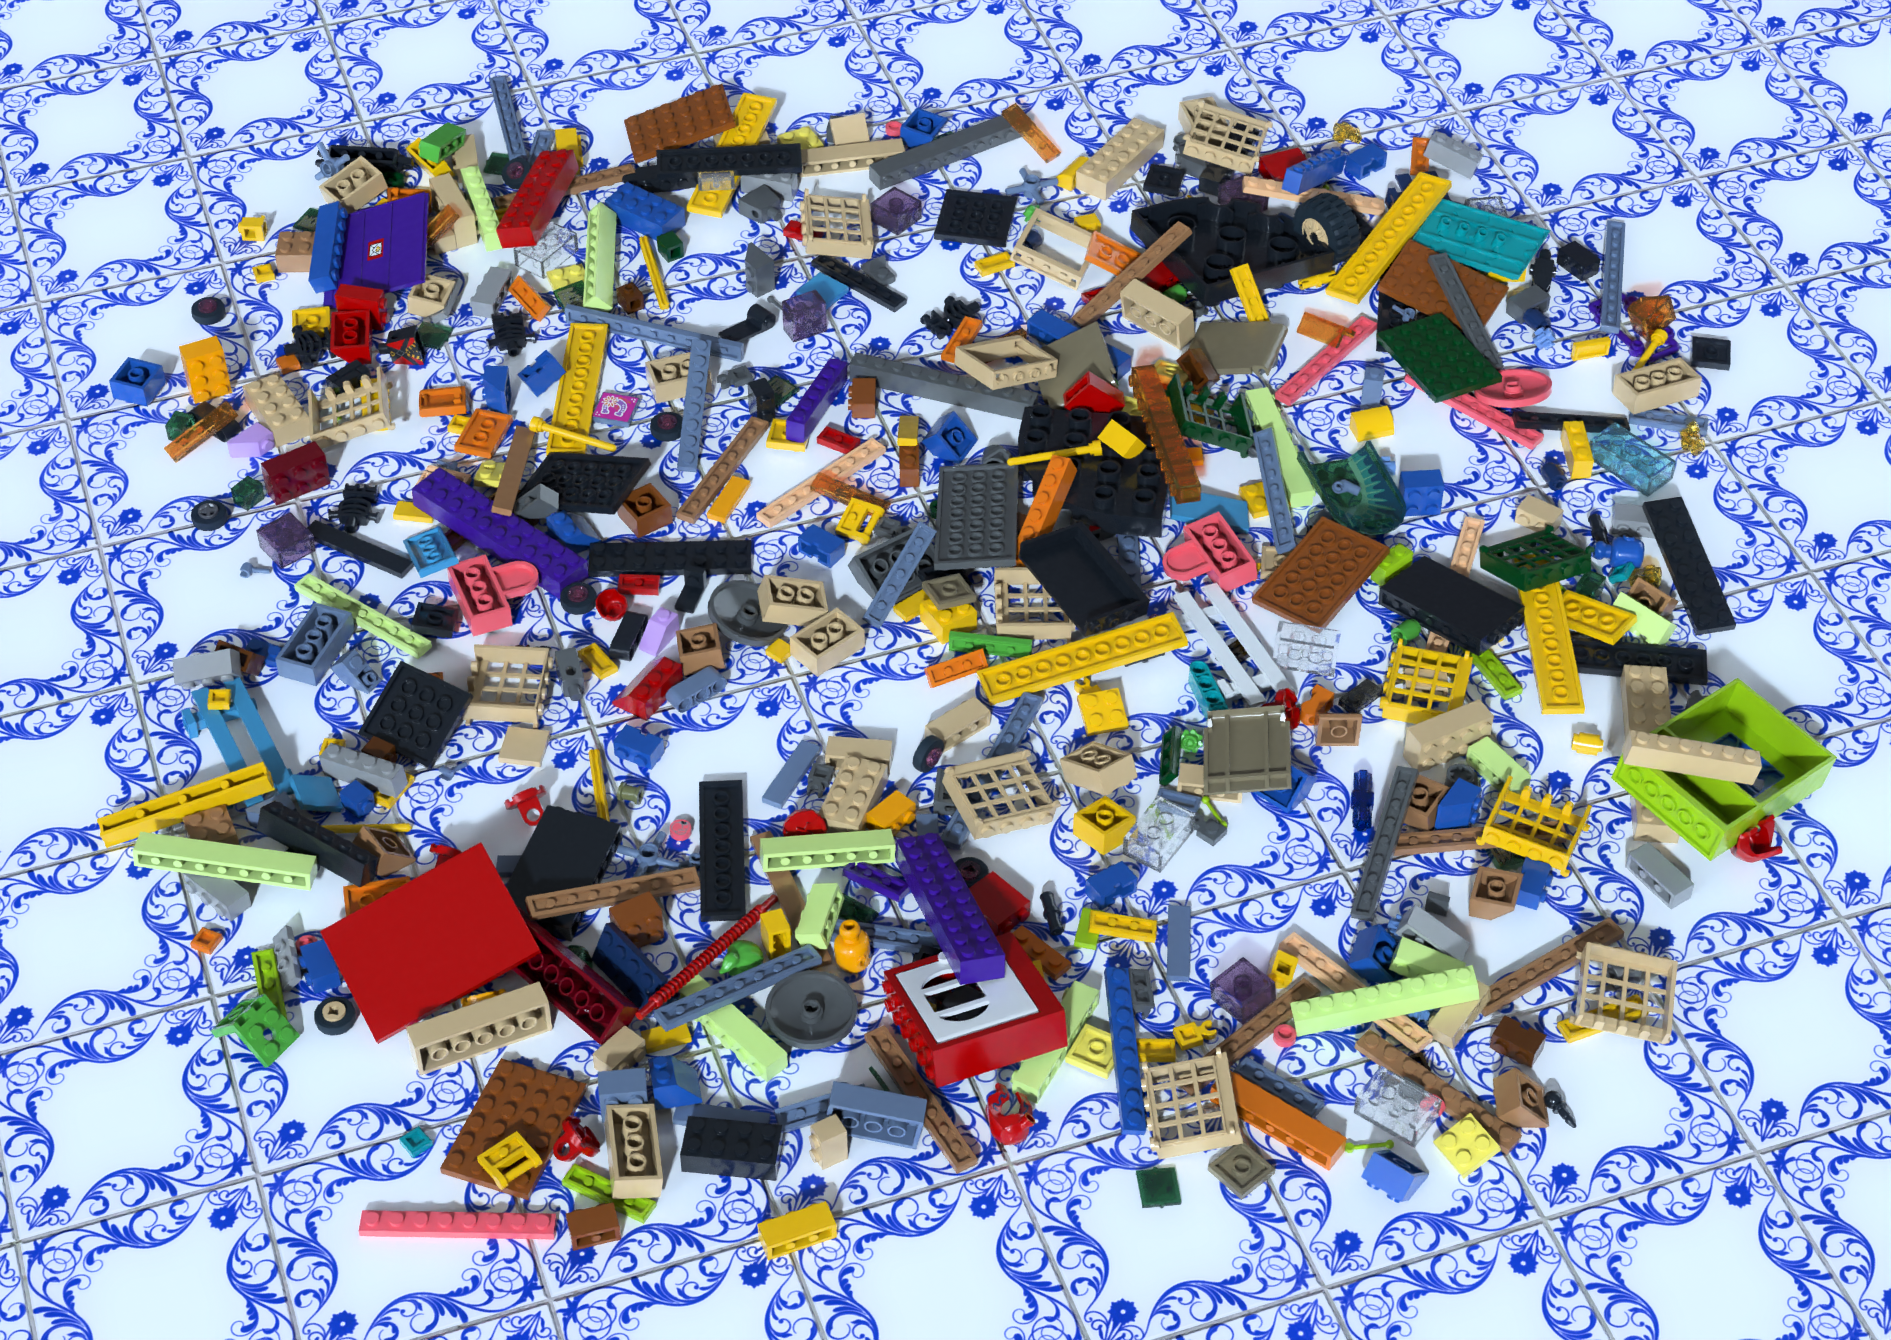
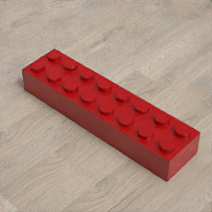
M560 149L558 151H543L539 153L496 228L502 248L537 245L579 169L573 150Z

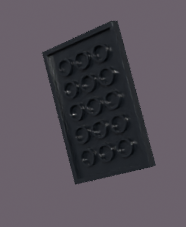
M549 452L517 494L516 500L541 483L559 493V509L557 511L565 510L615 515L651 466L649 458Z

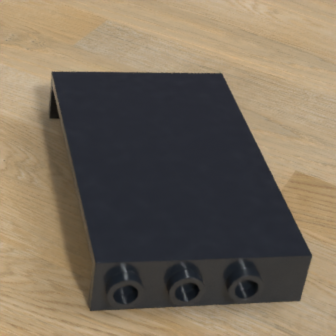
M1082 521L1021 542L1019 559L1084 637L1147 615L1149 598Z
M1426 556L1415 561L1407 569L1402 570L1400 574L1390 579L1380 587L1379 605L1406 619L1416 620L1421 627L1477 656H1480L1490 647L1496 645L1499 640L1508 636L1516 627L1521 626L1525 618V606Z
M547 805L506 885L516 906L528 914L524 901L527 896L600 884L623 838L621 824L610 822L600 817L588 816L581 812L569 811L559 806ZM586 911L537 919L535 921L554 937L572 942Z

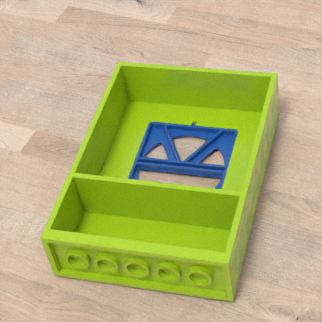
M1736 678L1649 733L1760 751L1762 768L1757 778L1764 779L1761 790L1755 785L1624 764L1623 752L1611 779L1709 861H1712L1736 845L1739 836L1746 830L1753 827L1760 829V826L1757 825L1758 821L1765 816L1773 814L1776 818L1821 788L1837 757L1739 678Z

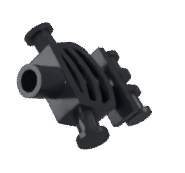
M948 296L944 300V318L932 310L931 319L930 315L924 314L920 318V322L925 324V327L941 340L946 334L950 336L951 328L957 329L965 316L975 318V313L980 311V306L976 301L966 305L961 300L955 301L953 296Z
M521 310L518 313L510 311L509 316H504L503 313L496 316L491 314L495 339H486L489 350H491V347L497 346L499 351L507 350L509 356L515 357L519 354V348L526 347V342L536 343L535 332L533 334H526Z
M296 325L291 330L294 334V343L283 345L285 356L297 354L299 362H303L302 367L307 370L314 367L313 362L321 358L322 348L328 347L331 359L335 358V354L330 351L331 334H329L327 327H324L325 340H321L314 331H302V326Z
M346 483L343 490L344 500L339 503L338 510L331 511V509H328L329 521L339 518L340 524L345 525L344 530L350 534L356 532L357 525L367 526L370 520L378 524L381 519V513H373L371 503L376 504L377 502L376 497L379 494V486L371 487L368 484H364V487L360 488L358 483L355 486Z

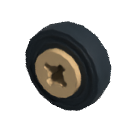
M330 997L317 1005L314 1011V1021L318 1030L330 1036L341 1035L353 1027L356 1022V1010L348 999Z

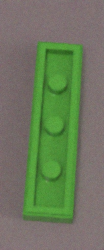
M950 631L949 651L969 653L983 648L986 655L1021 658L1032 654V640Z

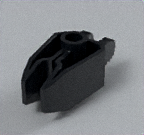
M1542 249L1540 250L1539 258L1535 257V263L1530 265L1529 275H1532L1531 286L1536 284L1546 293H1549L1552 278L1556 277L1557 267H1554V260L1550 259L1551 251Z

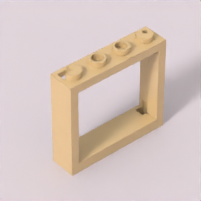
M1036 207L1014 246L1010 260L1077 291L1091 265L1090 262L1085 260L1078 271L1023 244L1034 224L1086 249L1088 248L1092 233Z
M1020 335L957 346L955 349L954 365L992 390L1055 378L1057 374L1058 359ZM1018 356L1029 364L994 370L984 362Z

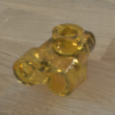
M1346 122L1334 124L1332 138L1342 144L1345 143L1346 139L1357 144L1361 142L1362 135L1359 134V128L1353 127Z
M1696 421L1690 422L1687 428L1680 432L1682 449L1690 451L1693 456H1698L1705 449V440L1701 439L1700 428Z
M1651 564L1644 566L1643 569H1634L1629 577L1630 587L1640 577L1658 588L1661 586L1662 580L1661 567H1655V565Z

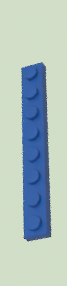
M1106 967L1104 979L1121 1134L1145 1135L1147 1130L1128 968Z

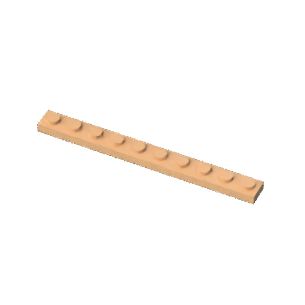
M1465 516L1450 565V569L1468 578L1484 529L1485 520ZM1430 631L1425 649L1447 653L1450 641Z

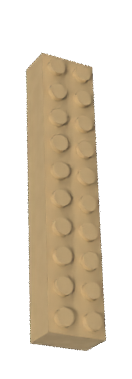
M1624 665L1620 688L1626 740L1630 730L1649 733L1671 719L1666 667ZM1630 794L1633 841L1678 844L1680 835Z

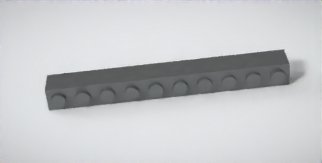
M1019 108L869 165V180L879 190H883L1031 134V118Z
M855 352L849 363L850 382H852L853 378H876L877 388L1022 420L1025 407L1038 405L1037 392L1014 387L992 390L974 378Z

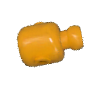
M854 920L842 922L839 927V934L834 940L836 963L841 970L847 973L861 972L871 962V940L867 933L860 928L858 922Z

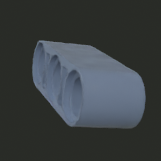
M709 666L671 687L667 691L665 698L678 712L684 713L721 692L726 687L727 680L713 666Z

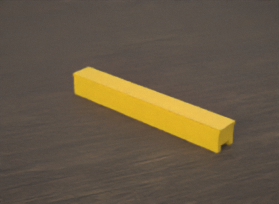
M260 762L98 818L97 823L100 827V837L104 841L106 848L137 838L140 832L152 833L183 822L182 817L223 804L227 807L273 791L275 787L271 772L268 771L264 762Z

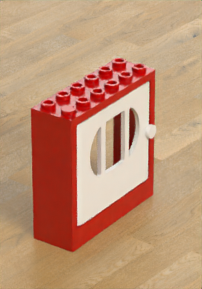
M1012 932L996 936L998 943L1005 953V978L976 982L985 997L945 1010L934 1012L926 999L937 995V993L946 990L951 991L962 986L959 984L943 952L883 971L885 981H882V988L887 999H884L885 1008L888 1013H892L894 1024L900 1026L903 1039L908 1040L911 1052L916 1053L919 1065L924 1066L928 1080H932L936 1088L1068 1046L1065 1009ZM988 1005L982 1014L969 1020L948 1021L943 1019Z

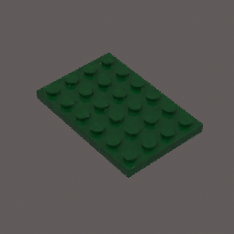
M1442 312L1376 333V340L1435 404L1502 382V375Z

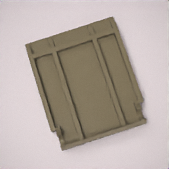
M1097 321L1041 347L1042 350L1058 359L1056 377L1037 381L1045 404L1049 405L1052 409L1068 410L1064 407L1063 394L1088 371L1118 388L1113 376L1116 370Z
M1271 321L1200 323L1189 349L1201 348L1218 375L1252 374L1254 372L1257 376H1260L1259 369H1264L1266 375L1269 376L1288 333V328L1284 324L1272 323Z
M1285 705L1207 711L1208 727L1204 728V796L1292 789L1290 721H1286Z

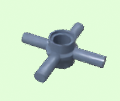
M323 141L317 143L316 146L324 162L320 164V172L315 174V179L319 181L324 177L329 178L344 168V163L350 160L349 155L344 154L340 158H331Z
M1021 168L1019 173L1024 182L1019 186L1005 188V194L1012 195L1023 192L1026 198L1035 199L1040 206L1044 204V200L1039 193L1041 188L1058 185L1057 178L1040 181L1037 175H1029L1025 168Z
M659 831L653 843H645L638 850L621 844L618 846L617 853L637 859L639 867L633 877L644 876L646 872H654L659 866L673 870L681 868L680 862L661 857L658 851L667 836L665 832Z

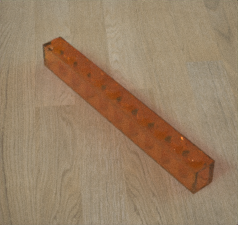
M1155 365L1131 367V375L1128 376L1129 386L1133 387L1134 399H1137L1138 410H1142L1143 423L1146 422L1147 434H1151L1152 447H1155L1156 458L1160 459L1161 471L1165 472V482L1169 484L1171 497L1174 496L1177 504L1201 501L1200 481Z

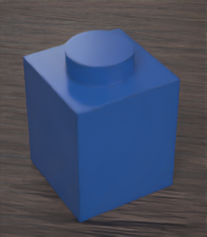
M354 780L339 791L343 807L358 819L370 813L376 807L373 792L357 780Z

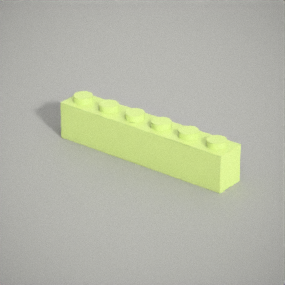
M470 166L460 169L463 189L470 202L471 210L476 212L477 221L475 222L486 252L503 249L496 232L499 221L479 167Z
M891 829L760 838V860L763 872L847 866L849 863L854 862L855 865H857V862H865L867 864L895 862V841Z
M698 974L690 982H687L682 989H679V999L711 985ZM732 1003L694 1019V1021L700 1022L705 1026L710 1035H715L726 1049L733 1051L740 1062H745L756 1076H761L766 1082L788 1067L787 1052Z
M1076 980L1070 988L1067 987L1065 989L1061 1005L1065 1009L1068 1046L1021 1061V1067L1013 1072L1010 1080L1013 1094L1017 1091L1026 1095L1029 1101L1038 1104L1082 1028L1088 1023L1099 1005L1100 990Z

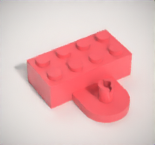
M1220 512L1183 526L1185 543L1169 549L1164 554L1162 560L1163 570L1168 577L1174 580L1188 581L1206 573L1213 583H1217L1224 593L1258 579L1255 560Z
M486 554L460 561L458 564L447 568L449 584L473 637L512 626L511 609L507 600L525 596L532 592L539 583L538 570L531 563L514 561L491 567Z

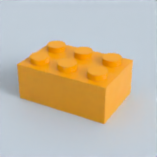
M217 336L179 346L188 391L195 404L232 393L224 351Z

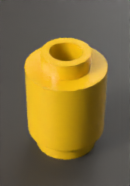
M1574 733L1571 750H1575L1576 753L1597 756L1598 752H1602L1604 740L1600 739V735Z

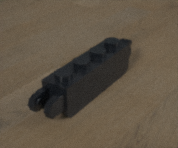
M331 145L329 150L327 149L331 158H340L344 154L349 155L350 160L344 163V167L360 156L364 157L379 171L401 173L403 170H412L414 167L413 159L401 155L399 150L395 148ZM318 150L317 155L323 158L320 151ZM316 159L315 165L320 167L324 159Z
M657 165L636 168L635 173L624 175L622 182L624 184L629 182L651 193L696 188L701 177L658 179Z

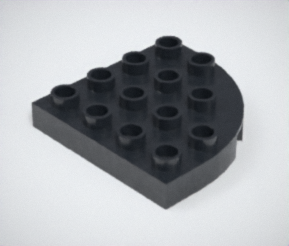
M1190 197L1132 210L1130 229L1148 248L1178 221L1191 228L1192 234L1162 262L1204 306L1214 307L1219 305L1221 301L1239 297L1229 270L1246 263L1249 264L1258 291L1268 288L1279 289L1286 283L1332 271L1334 251L1324 242L1318 240L1314 232L1310 234L1312 245L1306 238L1305 230L1303 236L1293 230V217L1283 212L1276 215L1264 214L1261 212V204L1231 198L1228 204L1218 205L1212 203L1209 197Z
M1047 405L1024 408L1018 436V457L1087 446L1088 443H1092L1094 440H1100L1102 455L1100 456L1088 453L1067 457L1071 458L1077 472L1061 509L1071 510L1073 519L1099 527L1101 532L1162 538L1169 490L1171 488L1179 437L1174 439L1171 435L1172 431L1176 432L1174 419L1168 418L1163 414H1153L1146 417L1129 415L1124 411H1114L1108 414L1090 412L1085 408H1075L1071 411L1057 410ZM1113 419L1140 439L1146 447L1137 456L1126 459L1097 437ZM1050 460L1019 465L1023 482L1032 481V494L1034 498Z

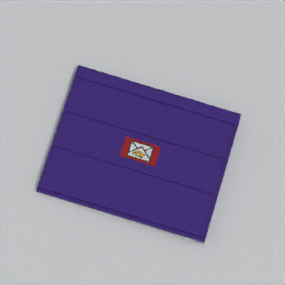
M422 192L348 214L337 289L324 292L323 307L337 308L334 295L340 284L381 289L386 294L426 282L429 193Z

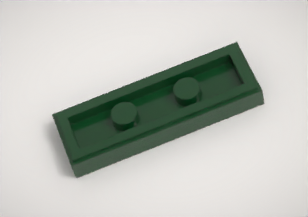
M1176 725L1162 735L1159 784L1164 787L1177 778L1179 772L1181 728Z

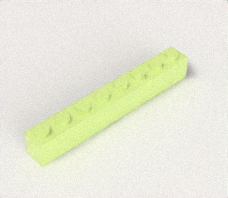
M601 202L588 212L583 307L609 313L613 308L617 214Z
M1268 387L1246 390L1245 402L1247 408L1253 412L1252 421L1254 422L1255 431L1258 432L1270 427L1274 431L1286 494L1291 503V508L1312 505L1313 497L1316 496V490L1311 485L1309 478L1298 462L1300 461L1304 465L1303 459L1298 456L1297 446L1293 445L1292 435L1287 431L1286 421L1281 418L1280 408L1276 407L1274 395L1270 393Z
M140 832L133 848L134 866L310 891L317 875V856L147 832Z
M1473 965L1291 1002L1290 1005L1297 1037L1478 1000L1479 990Z

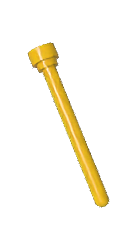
M1656 329L1653 332L1650 345L1632 370L1642 368L1655 349L1666 342L1668 334L1664 330Z
M533 416L529 424L530 431L536 433L546 431L611 452H615L617 449L614 444L547 424L543 418Z
M1094 440L1092 443H1088L1087 446L1013 457L1007 460V464L1014 466L1050 460L1052 455L1069 457L1089 453L1090 455L1100 456L1102 455L1100 440Z
M409 823L320 825L333 831L335 834L359 833L363 826L392 832H409L412 829Z

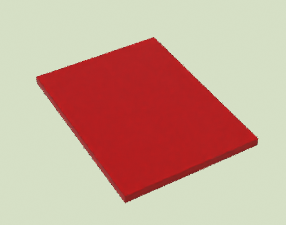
M482 842L320 931L378 1044L542 953Z

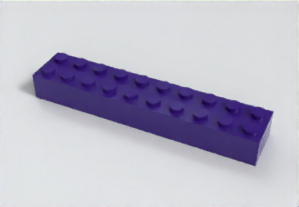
M441 467L412 488L413 505L504 564L514 561L531 563L538 570V586L560 599V594L566 586L573 583H583L589 578L588 561L513 513L511 516L492 513L493 500Z
M927 833L921 836H907L896 839V863L959 984L964 985L1005 978V953L938 833Z

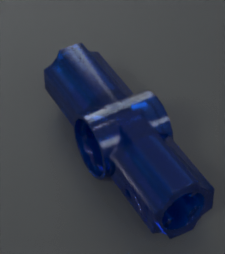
M1359 770L1353 774V790L1351 792V809H1353L1352 827L1356 828L1357 831H1366L1372 825L1374 806L1372 774L1367 770Z

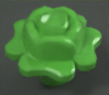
M1030 205L1025 209V212H1023V215L1026 217L1024 219L1025 222L1030 220L1036 207L1040 208L1039 205Z
M1185 729L1181 735L1180 748L1184 749L1186 754H1189L1191 751L1197 753L1198 748L1203 746L1201 741L1203 736L1198 734L1195 729L1190 731Z

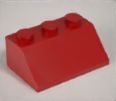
M370 309L331 313L330 351L348 363L358 360L362 365L372 364L373 327Z
M665 656L648 663L612 701V705L647 721L666 701L667 691L683 681L682 664Z

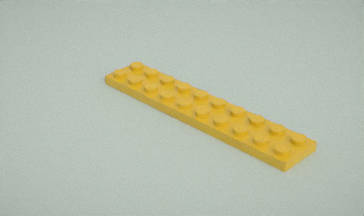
M743 92L732 114L736 127L724 131L716 147L758 145L777 106V99ZM741 176L700 178L687 204V211L722 218L740 182Z
M1419 172L1359 246L1357 252L1351 256L1326 287V295L1358 305L1404 248L1408 240L1412 238L1450 190L1452 182Z
M570 324L562 365L566 373L559 380L551 425L590 436L592 415L595 408L609 331L608 324ZM549 433L546 456L549 452L586 454L588 444Z
M1534 554L1523 555L1527 559L1536 557ZM1517 558L1512 559V563H1517L1521 561ZM1542 559L1535 563L1543 565L1549 562ZM1528 564L1523 565L1524 567H1526V568H1528V569L1533 568L1532 566H1530V565H1528ZM1560 582L1527 592L1518 589L1520 604L1525 606L1524 625L1541 714H1584L1585 704Z
M1170 612L976 671L977 678L991 706L1020 697L1023 692H1037L1188 646V639L1174 612Z

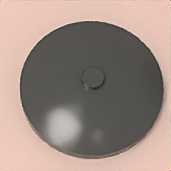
M745 580L727 581L713 590L708 601L707 608L712 623H717L718 630L729 639L747 646H768L778 638L781 639L788 624L762 621L757 593L760 584Z
M808 970L789 975L780 980L771 989L765 1003V1016L769 1029L780 1041L795 1048L815 1050L840 1042L852 1031L858 1016V1005L854 991L843 979L828 972Z

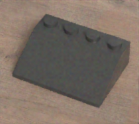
M916 527L854 556L847 565L857 583L872 599H874ZM930 542L895 604L922 590V581L918 577V570L934 566L935 548L932 542Z

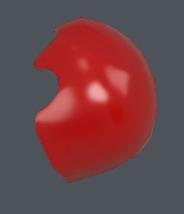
M616 589L602 591L598 594L595 601L599 615L610 622L622 619L629 608L626 597Z

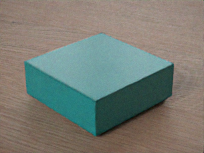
M1628 562L1615 567L1608 580L1611 584L1628 580L1635 566L1632 562Z
M419 1126L399 1138L400 1144L412 1158L433 1146L432 1140Z

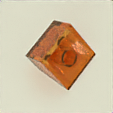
M1669 295L1640 297L1627 308L1632 329L1647 342L1651 340V335L1656 329L1666 328L1676 319Z

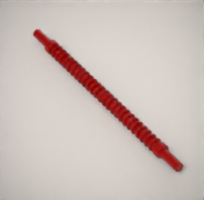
M772 894L762 904H757L741 920L727 930L726 933L715 940L711 946L707 947L703 953H700L695 960H692L691 963L649 998L648 1003L636 1012L637 1019H644L654 1009H659L663 1003H666L687 982H690L707 965L713 962L718 955H721L726 948L737 941L741 935H744L756 922L760 921V914L767 912L768 909L778 902V897Z

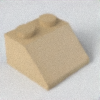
M426 274V282L414 285L408 295L407 313L428 317L444 309L456 281Z

